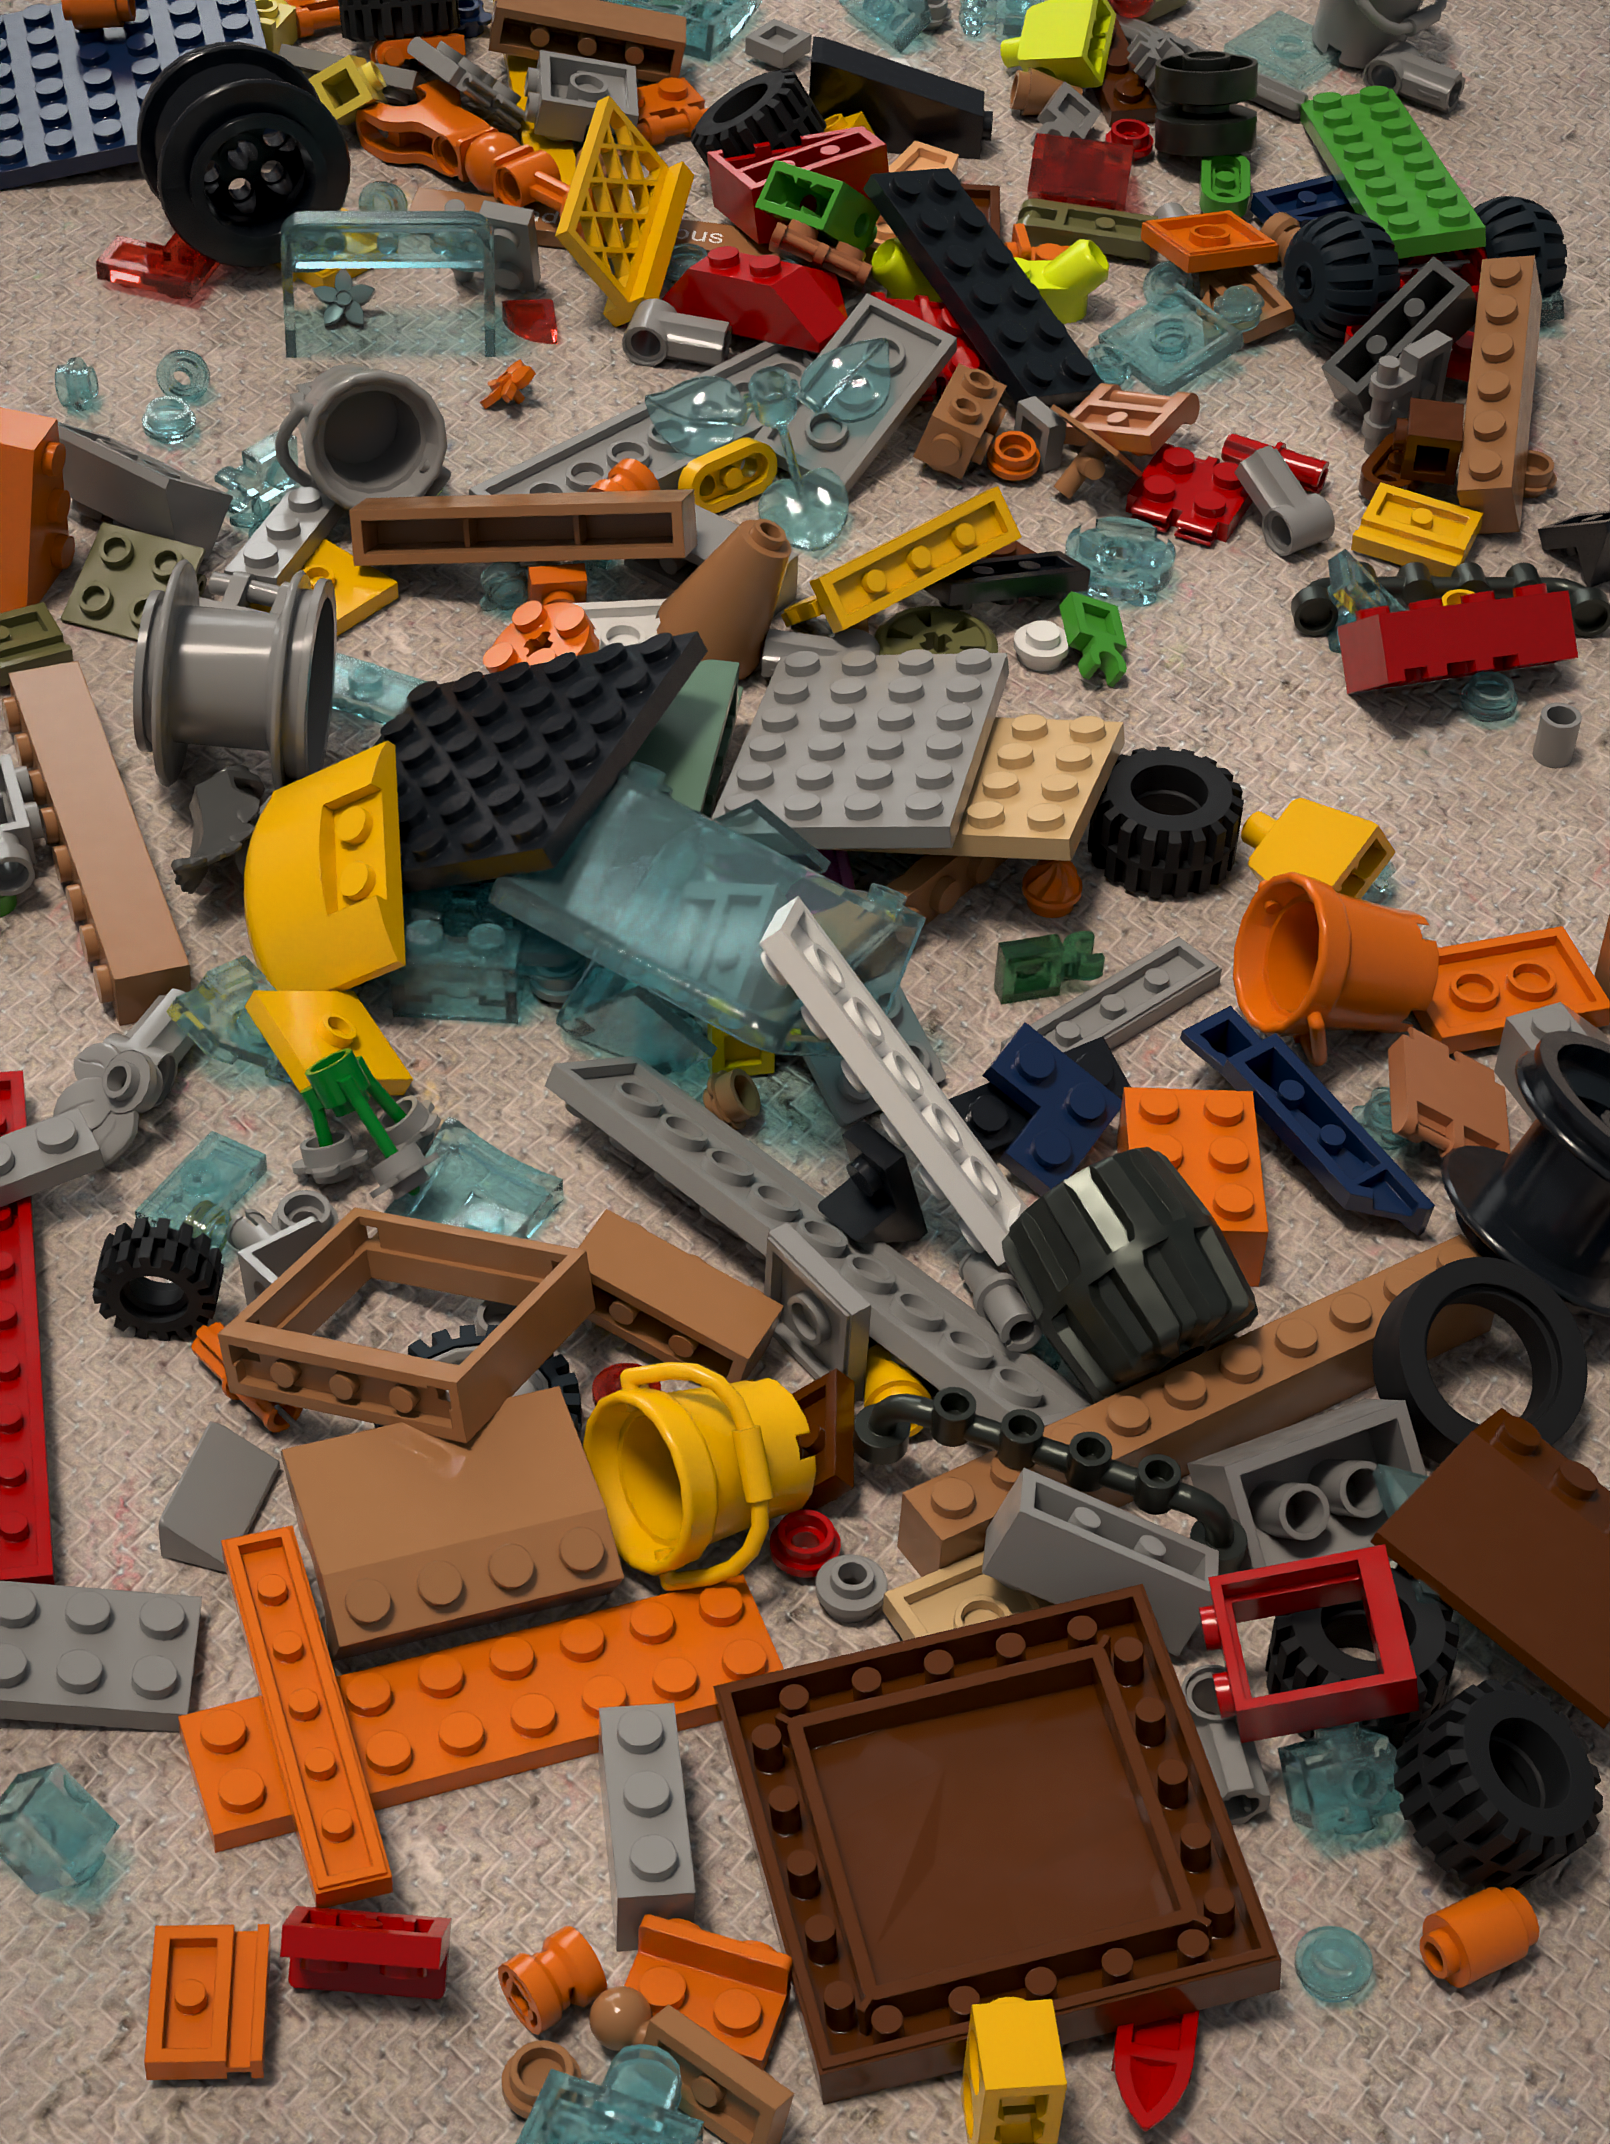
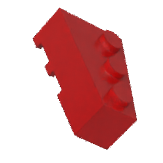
M864 126L800 136L801 146L771 150L769 142L754 144V154L724 158L723 150L707 152L714 207L757 244H769L777 223L782 222L757 209L755 205L775 159L845 182L870 200L863 188L871 174L889 173L886 143ZM812 195L805 196L800 202L799 207L801 208L803 205L815 213L817 207L815 198Z

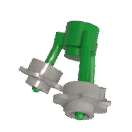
M351 1048L336 1051L310 1066L305 1071V1075L311 1086L303 1089L300 1094L311 1112L316 1135L304 1140L300 1144L303 1159L292 1164L293 1173L311 1174L318 1184L337 1183L352 1176L354 1173L352 1165L361 1164L370 1158L368 1150H355L350 1132L344 1130L330 1131L325 1109H332L336 1117L356 1111L385 1157V1160L370 1169L380 1187L369 1193L374 1199L388 1189L391 1190L396 1200L407 1193L412 1196L418 1195L420 1185L430 1179L424 1167L440 1157L437 1151L427 1158L421 1152L431 1142L436 1133V1128L441 1122V1118L436 1113L432 1114L434 1110L432 1102L430 1100L420 1102L414 1095L403 1097L395 1102L372 1075L363 1057H355ZM369 1094L384 1110L379 1119L368 1103L371 1098Z

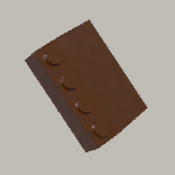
M1500 1408L1471 1431L1376 1531L1370 1542L1375 1546L1385 1544L1388 1557L1601 1728L1605 1729L1610 1724V1491L1598 1482L1597 1477L1589 1468L1579 1462L1569 1460L1543 1440L1539 1431L1531 1423L1520 1417L1512 1416L1505 1409Z

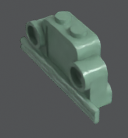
M709 659L703 660L698 664L590 817L586 827V843L588 849L596 857L614 863H626L638 860L647 853L662 855L655 886L663 891L675 889L680 893H685L688 883L695 880L707 834V827L711 819L743 696V687L739 686L738 662Z

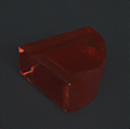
M553 300L502 301V320L511 332L529 341L557 344V325Z

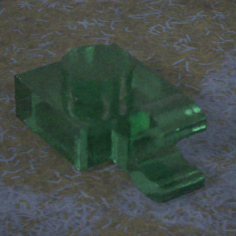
M1074 932L1064 939L1063 944L1058 934L998 943L994 990L1000 1004L1060 995L1061 982L1090 981L1102 977L1105 957L1103 953L1093 954L1095 938L1093 932Z

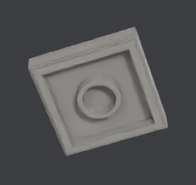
M786 1222L770 1230L767 1237L764 1294L784 1305L773 1337L815 1379L837 1368L855 1382L854 1402L864 1397L871 1304Z

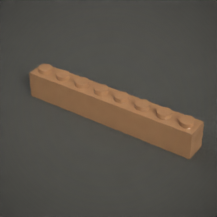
M79 661L8 673L11 697L2 698V710L8 733H19L14 735L19 766H26L27 769L31 768L28 774L34 799L32 802H36L37 806L44 805V808L39 809V815L46 844L57 843V846L52 847V854L59 883L70 881L71 885L66 886L65 891L71 919L73 922H84V925L79 926V934L86 962L97 961L98 966H93V976L100 1003L111 1002L119 1026L136 1023L159 995H167L172 988L192 995L190 965Z

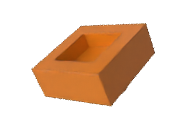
M585 563L528 567L527 602L536 600L543 606L557 602L585 603L588 582Z

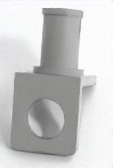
M255 1209L245 1210L246 1217L255 1227L251 1226L239 1213L232 1218L226 1229V1238L234 1248L240 1250L237 1254L247 1305L253 1302L323 1237L322 1225L317 1218L310 1216L279 1232Z

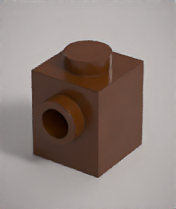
M1410 398L1407 418L1396 419L1392 450L1402 451L1400 479L1454 485L1463 443L1464 404Z

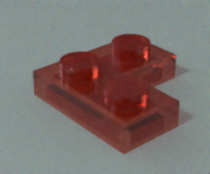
M176 232L165 246L117 235L96 260L97 279L118 283L125 288H140L166 294L174 299L192 300L221 263L196 252L185 244Z

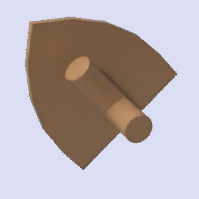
M1053 404L1050 408L1052 411L1089 439L1055 483L1054 488L1068 499H1071L1086 478L1098 480L1104 475L1105 465L1101 459L1105 454L1109 455L1131 474L1141 478L1143 473L1125 456L1071 415Z

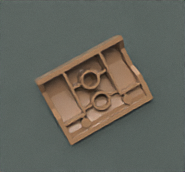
M559 1386L507 1398L500 1409L468 1443L430 1436L400 1422L281 1450V1457L300 1535L312 1558L325 1611L328 1649L332 1662L608 1595L624 1579L604 1501Z

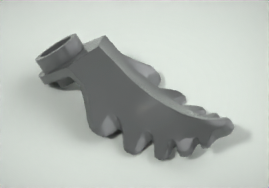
M244 765L226 767L215 773L208 780L195 785L194 794L189 804L194 821L190 857L176 859L171 863L173 872L176 874L175 884L181 885L182 892L193 894L204 880L211 864L220 862L242 848L243 842L252 836L255 825L249 823L259 813V799L262 797L265 788L260 777L252 774L248 767Z

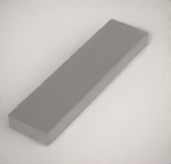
M1178 936L1032 1023L1030 1026L1062 1052L1102 1036L1110 1050H1113L1220 984L1222 968ZM1011 1037L1001 1042L1000 1052Z

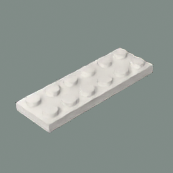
M797 896L777 910L759 943L764 950L761 953V960L766 970L780 986L784 987L787 984L791 986L804 1004L801 1007V1014L810 1030L822 1041L827 1038L831 1040L844 1058L840 1061V1065L850 1084L860 1094H864L867 1091L871 1094L883 1111L880 1114V1120L890 1138L899 1147L903 1148L908 1145L922 1163V1166L919 1167L920 1175L930 1192L940 1201L947 1198L961 1216V1219L958 1221L959 1227L970 1246L978 1253L986 1250L996 1265H1001L1006 1262L1003 1255L1002 1241L1010 1231L1009 1227L1028 1207L800 897Z

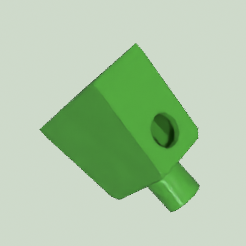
M776 159L755 205L757 209L788 226L791 219L813 227L820 232L817 241L836 247L838 241H842L864 252L865 248L874 242L877 235L876 223L880 213L871 200L845 182ZM812 195L815 198L817 206L815 213L803 205L801 208L799 207L800 202L805 196Z

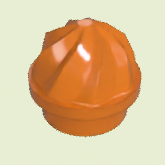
M1038 860L1036 866H1032L1022 880V892L1029 909L1042 917L1059 918L1069 914L1073 910L1074 904L1079 901L1082 895L1083 884L1071 861Z

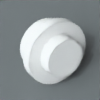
M1037 620L1020 627L1014 635L1013 646L1018 654L1020 663L1034 671L1056 669L1061 665L1070 650L1065 630L1050 621Z

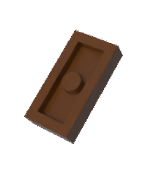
M837 1368L792 1393L804 1413L810 1429V1433L796 1436L800 1460L815 1456L816 1460L813 1491L802 1509L815 1511L854 1489V1448L852 1439L854 1431L855 1382Z

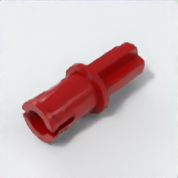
M1229 434L1222 448L1221 459L1225 462L1239 465L1240 462L1250 457L1256 450L1269 445L1237 434ZM1278 442L1275 447L1272 446L1273 449L1277 448L1304 490L1317 494L1321 492L1329 471L1328 461L1287 449L1286 444L1283 442Z

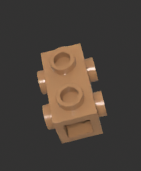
M959 363L930 417L913 457L927 463L929 467L937 472L950 474L962 480L971 461L981 465L1000 427L1007 409L998 404L1006 389V385L994 380L985 371L971 369Z

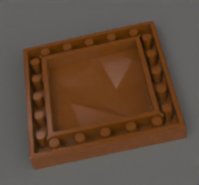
M1143 1584L713 1686L718 1721L780 1949L783 1954L789 1955L793 1959L791 1989L823 2105L963 2070L972 2004H987L1003 1997H1019L1026 2001L1052 1999L1060 2045L1115 2032L1117 2031V2026L1134 2023L1135 2027L1280 1990V1954Z

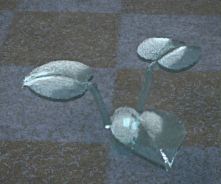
M886 338L868 339L844 345L821 355L808 365L803 372L800 381L801 389L798 386V381L791 379L784 369L769 366L761 368L752 375L748 384L749 393L744 394L743 397L730 381L716 376L692 378L665 391L645 396L647 411L656 431L669 446L689 457L697 458L733 442V427L745 426L752 410H754L756 419L762 425L777 429L792 479L775 481L765 489L758 504L759 518L778 524L786 533V538L791 547L815 552L827 548L840 536L849 514V499L844 483L830 469L817 468L801 476L787 426L797 413L796 399L814 413H820L826 408L828 414L834 420L842 423H855L873 417L886 404L891 389L889 343Z

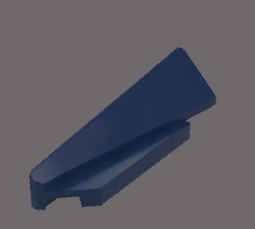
M1232 1006L1182 1031L1181 1041L1224 1076L1236 1091H1253L1256 1113L1344 1209L1398 1220L1418 1236L1425 1232L1435 1205L1276 1033L1262 1040Z

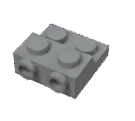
M540 50L537 68L528 67L524 87V97H527L525 122L534 123L535 134L544 135L550 140L557 142L568 140L583 142L586 126L591 123L597 101L610 95L636 127L639 117L636 66ZM610 125L611 132L615 133L614 129Z

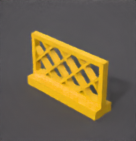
M609 95L597 101L555 237L608 297L603 315L616 328L630 322L636 307L642 301L659 299L694 174L683 161L668 167ZM610 125L615 131L618 144L614 142ZM599 154H602L608 178L604 177ZM619 156H622L628 179L624 177ZM640 162L649 171L646 178H644ZM589 188L592 189L598 212H594L588 192ZM608 189H612L618 213L614 212ZM628 190H632V194L635 201V208H633ZM578 222H581L586 242L576 232ZM598 223L602 224L608 247H604ZM618 224H622L625 235L624 243ZM608 258L612 259L615 275L611 272Z

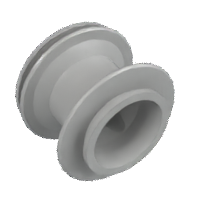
M183 559L175 565L170 575L166 592L163 590H153L150 592L144 606L137 640L133 681V725L138 749L142 752L153 751L156 775L162 785L170 787L177 781L185 761L188 744L269 751L275 790L323 769L332 714L337 645L336 598L333 582L330 579L320 578L317 580L314 589H312L309 576L303 570L295 573L290 581L281 614L200 606L196 573L193 565L187 559Z

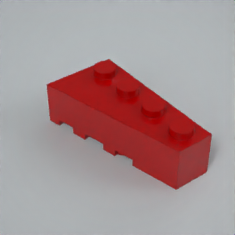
M1546 583L1514 588L1512 589L1513 597L1495 599L1494 591H1485L1460 596L1461 604L1443 606L1442 598L1408 603L1409 610L1390 612L1389 606L1355 611L1356 621L1337 627L1347 694L1555 664L1578 658L1569 591L1548 593Z

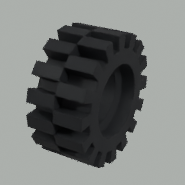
M146 1217L135 1219L133 1229L125 1222L116 1227L115 1235L108 1234L101 1250L92 1295L94 1304L101 1303L99 1313L104 1319L116 1315L114 1327L123 1332L130 1325L137 1327L135 1337L142 1339L147 1338L148 1331L157 1332L158 1341H170L172 1331H176L181 1339L192 1336L193 1327L198 1330L202 1325L208 1326L209 1318L213 1319L216 1311L224 1264L221 1263L222 1254L219 1248L210 1249L212 1239L205 1233L194 1239L192 1237L194 1227L183 1222L179 1230L169 1228L171 1219L159 1217L157 1227H150ZM144 1276L160 1277L173 1283L157 1282Z

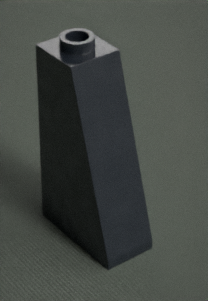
M813 37L809 96L824 120L835 114H842L844 117L862 111L875 136L886 143L887 153L902 154L916 140L959 154L958 158L980 159L981 141H991L993 111H984L985 91L824 37Z

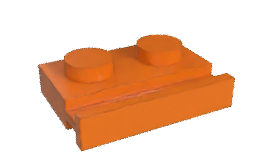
M234 1924L155 1926L144 2060L146 2080L227 2079L228 2072H251V2078H264L271 1955L270 1924H258V1931H235Z

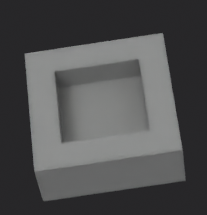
M772 19L746 36L745 54L763 61L767 66L783 70L811 51L812 34L779 20Z
M1036 396L1018 401L1014 431L1026 433L1035 441L1036 447L1040 452L1038 469L1044 473L1059 468L1067 422Z

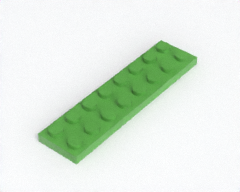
M1368 86L1362 88L1358 94L1341 96L1339 93L1325 92L1317 94L1313 97V100H1308L1301 104L1300 121L1354 211L1377 222L1386 230V233L1389 234L1395 245L1394 251L1397 252L1398 259L1486 246L1485 225L1393 89H1388L1384 86Z

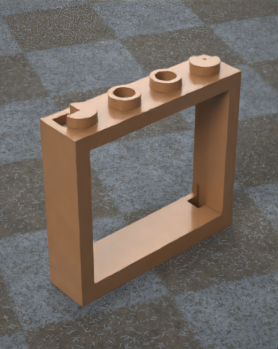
M354 1207L218 1333L229 1392L384 1426L403 1422L430 1436L468 1443L500 1409L505 1400L512 1397L595 1310L587 1251ZM366 1226L375 1227L378 1232L372 1238H368ZM371 1278L517 1306L460 1365L312 1335Z

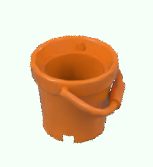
M1288 872L1273 876L1269 881L1263 880L1259 883L1258 891L1245 911L1239 927L1234 947L1233 982L1238 1006L1251 1027L1268 1036L1275 1033L1278 1036H1293L1295 1043L1301 1044L1310 1064L1314 1067H1320L1327 1062L1325 1029L1396 1034L1407 1032L1409 1027L1414 1026L1413 1024L1402 1022L1408 1017L1411 1010L1426 1011L1432 1001L1438 979L1439 951L1437 942L1422 938L1421 930L1417 924L1429 925L1425 917L1412 911L1390 908L1337 893L1331 885L1301 873Z

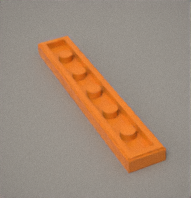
M293 1525L221 1540L222 1557L315 1906L328 1908L392 1893L393 1880Z

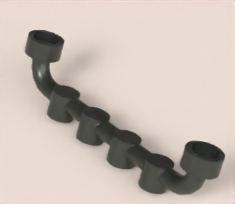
M1355 562L1344 570L1343 576L1325 577L1311 582L1306 588L1300 590L1291 602V612L1297 629L1306 635L1317 636L1330 631L1337 623L1338 609L1334 598H1348L1350 603L1356 607L1371 606L1378 599H1403L1408 605V603L1442 598L1448 591L1464 589L1475 593L1494 591L1495 599L1513 597L1512 589L1546 583L1548 593L1569 591L1576 634L1592 637L1601 634L1610 626V602L1602 590L1594 587H1585L1578 582L1564 578L1539 577L1537 569L1532 564L1525 562L1513 565L1509 568L1505 577H1485L1481 566L1473 562H1466L1457 566L1453 570L1451 577H1431L1427 566L1420 562L1405 564L1398 571L1397 577H1377L1374 568L1369 563Z
M960 1387L944 1388L936 1394L934 1400L907 1393L890 1395L877 1404L866 1406L855 1418L852 1439L853 1448L860 1458L869 1463L888 1465L899 1461L907 1452L910 1423L929 1428L934 1440L941 1445L958 1447L971 1442L997 1451L1001 1462L1010 1468L1021 1470L1037 1464L1065 1473L1067 1482L1076 1490L1094 1492L1104 1486L1133 1496L1136 1506L1145 1513L1161 1515L1172 1509L1192 1516L1197 1521L1192 1526L1189 1538L1219 1551L1218 1575L1237 1572L1243 1563L1247 1546V1534L1244 1528L1236 1520L1232 1519L1226 1507L1213 1495L1195 1486L1180 1482V1466L1169 1456L1162 1454L1149 1455L1141 1460L1137 1468L1111 1459L1112 1445L1105 1436L1096 1432L1079 1433L1072 1438L1070 1445L1043 1437L1044 1423L1036 1413L1026 1409L1012 1410L1003 1417L1002 1422L975 1414L976 1400L969 1391Z

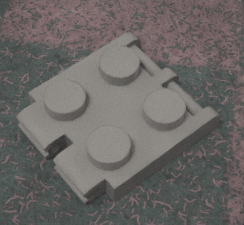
M415 37L410 41L407 52L513 128H521L520 123L525 120V111L517 106L521 99L520 95L443 41H440L436 48L420 37Z

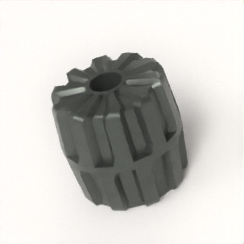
M1149 1147L1135 1148L1106 1157L1063 1180L1030 1205L1009 1227L1010 1231L1002 1241L1004 1259L1036 1323L1047 1341L1055 1349L1094 1403L1237 1338L1236 1333L1251 1326L1258 1315L1255 1295L1217 1222L1169 1159L1159 1151H1154Z

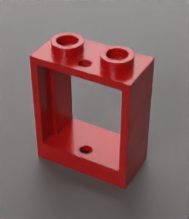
M1385 1544L1208 1577L1212 1605L1199 1607L1201 1625L1207 1652L1222 1650L1226 1672L1212 1674L1221 1719L1236 1717L1241 1743L1419 1711L1417 1676ZM1353 1601H1363L1379 1670L1378 1675L1252 1698L1236 1623Z

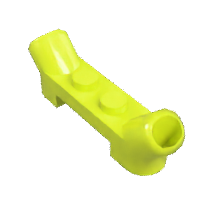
M890 238L884 241L875 250L872 256L870 272L873 278L887 290L886 298L914 300L916 295L928 296L929 301L943 302L898 238ZM1079 239L1053 260H1025L1013 257L1029 280L1038 288L1040 295L1052 312L1063 324L1082 320L1087 313L1088 294L1108 280L1109 264L1106 256L1091 240Z

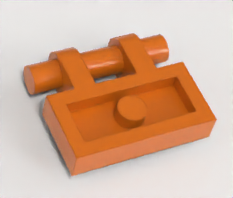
M447 33L420 37L434 48L437 47L440 41H443L461 55H466L464 35ZM413 38L375 41L369 49L370 61L400 68L405 59H415L407 52L408 45ZM417 60L418 66H423V65H424V64H422L421 62H419V61Z
M684 77L665 78L659 83L637 87L639 117L636 128L651 146L662 144L666 137L684 134L688 138L691 137L696 124L709 108H705V100Z

